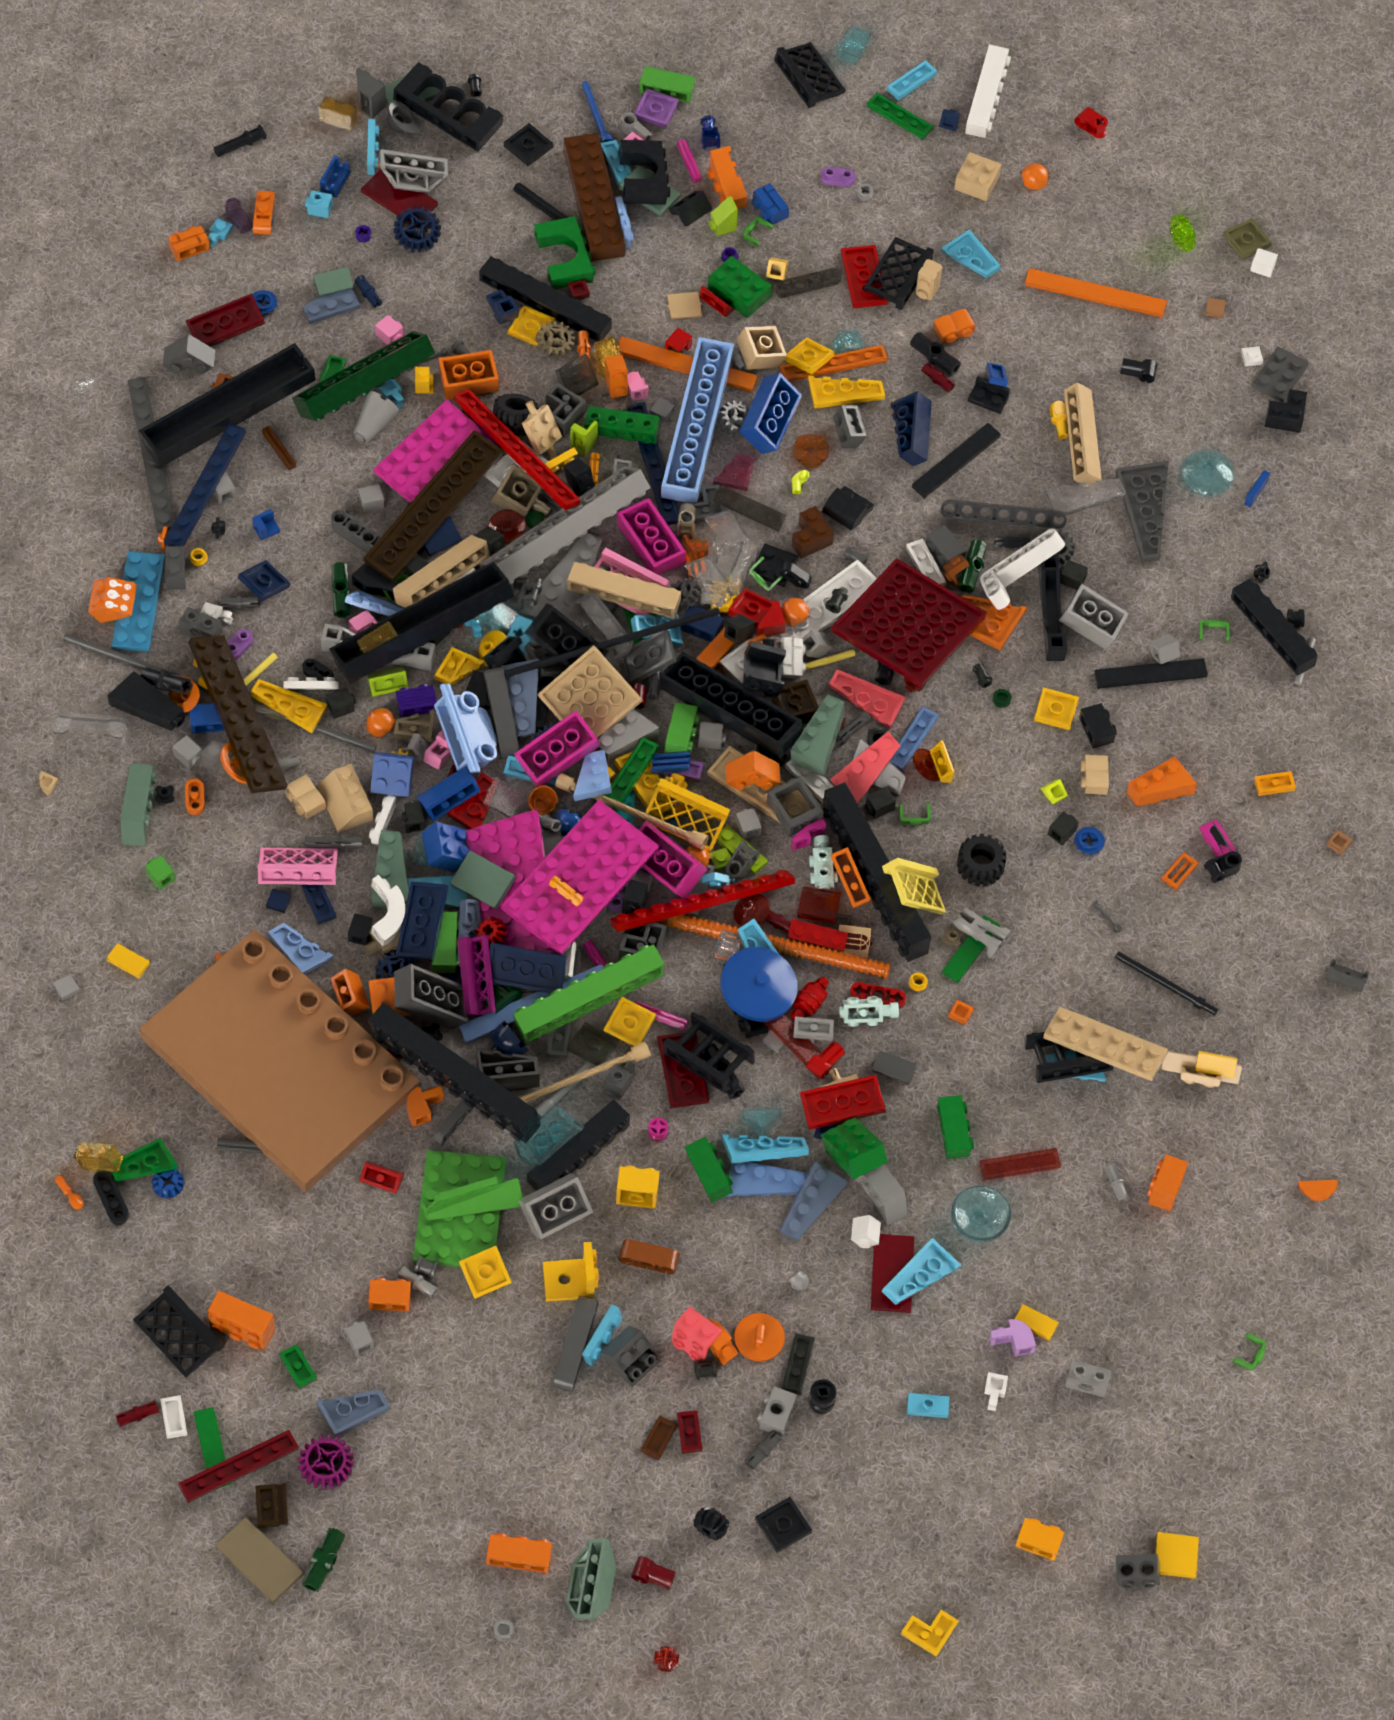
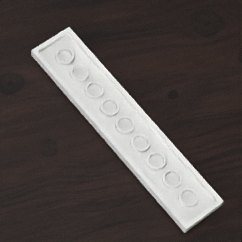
M856 560L803 599L809 606L810 611L804 623L800 622L796 626L786 624L785 633L767 636V639H774V647H776V640L783 637L802 639L811 630L822 632L836 622L877 578L861 562ZM834 589H841L848 595L847 600L843 601L839 613H832L825 607V603L831 599ZM749 640L719 661L730 676L742 686L744 652L748 647L747 643Z

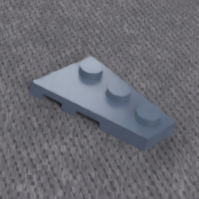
M351 288L319 296L305 305L303 311L309 324L360 309V304Z
M465 899L460 901L458 938H474L477 935L475 929L480 927L478 922L482 923L479 900ZM476 942L477 951L480 952L482 946L479 945V942Z
M381 1390L358 1393L355 1396L344 1398L340 1396L334 1397L332 1400L316 1401L319 1410L335 1437L390 1410V1406Z

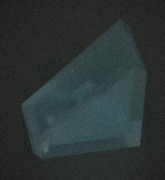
M781 1108L742 1110L741 1122L759 1136H765L781 1120L782 1110Z

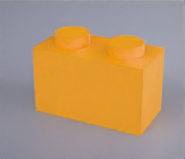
M1025 1518L1015 1547L1055 1561L1064 1532L1056 1526L1041 1524L1037 1519Z

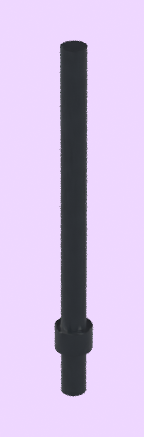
M1117 952L1116 959L1192 1002L1196 1008L1204 1009L1214 1016L1217 1014L1219 1009L1207 1003L1206 999L1193 995L1125 954Z

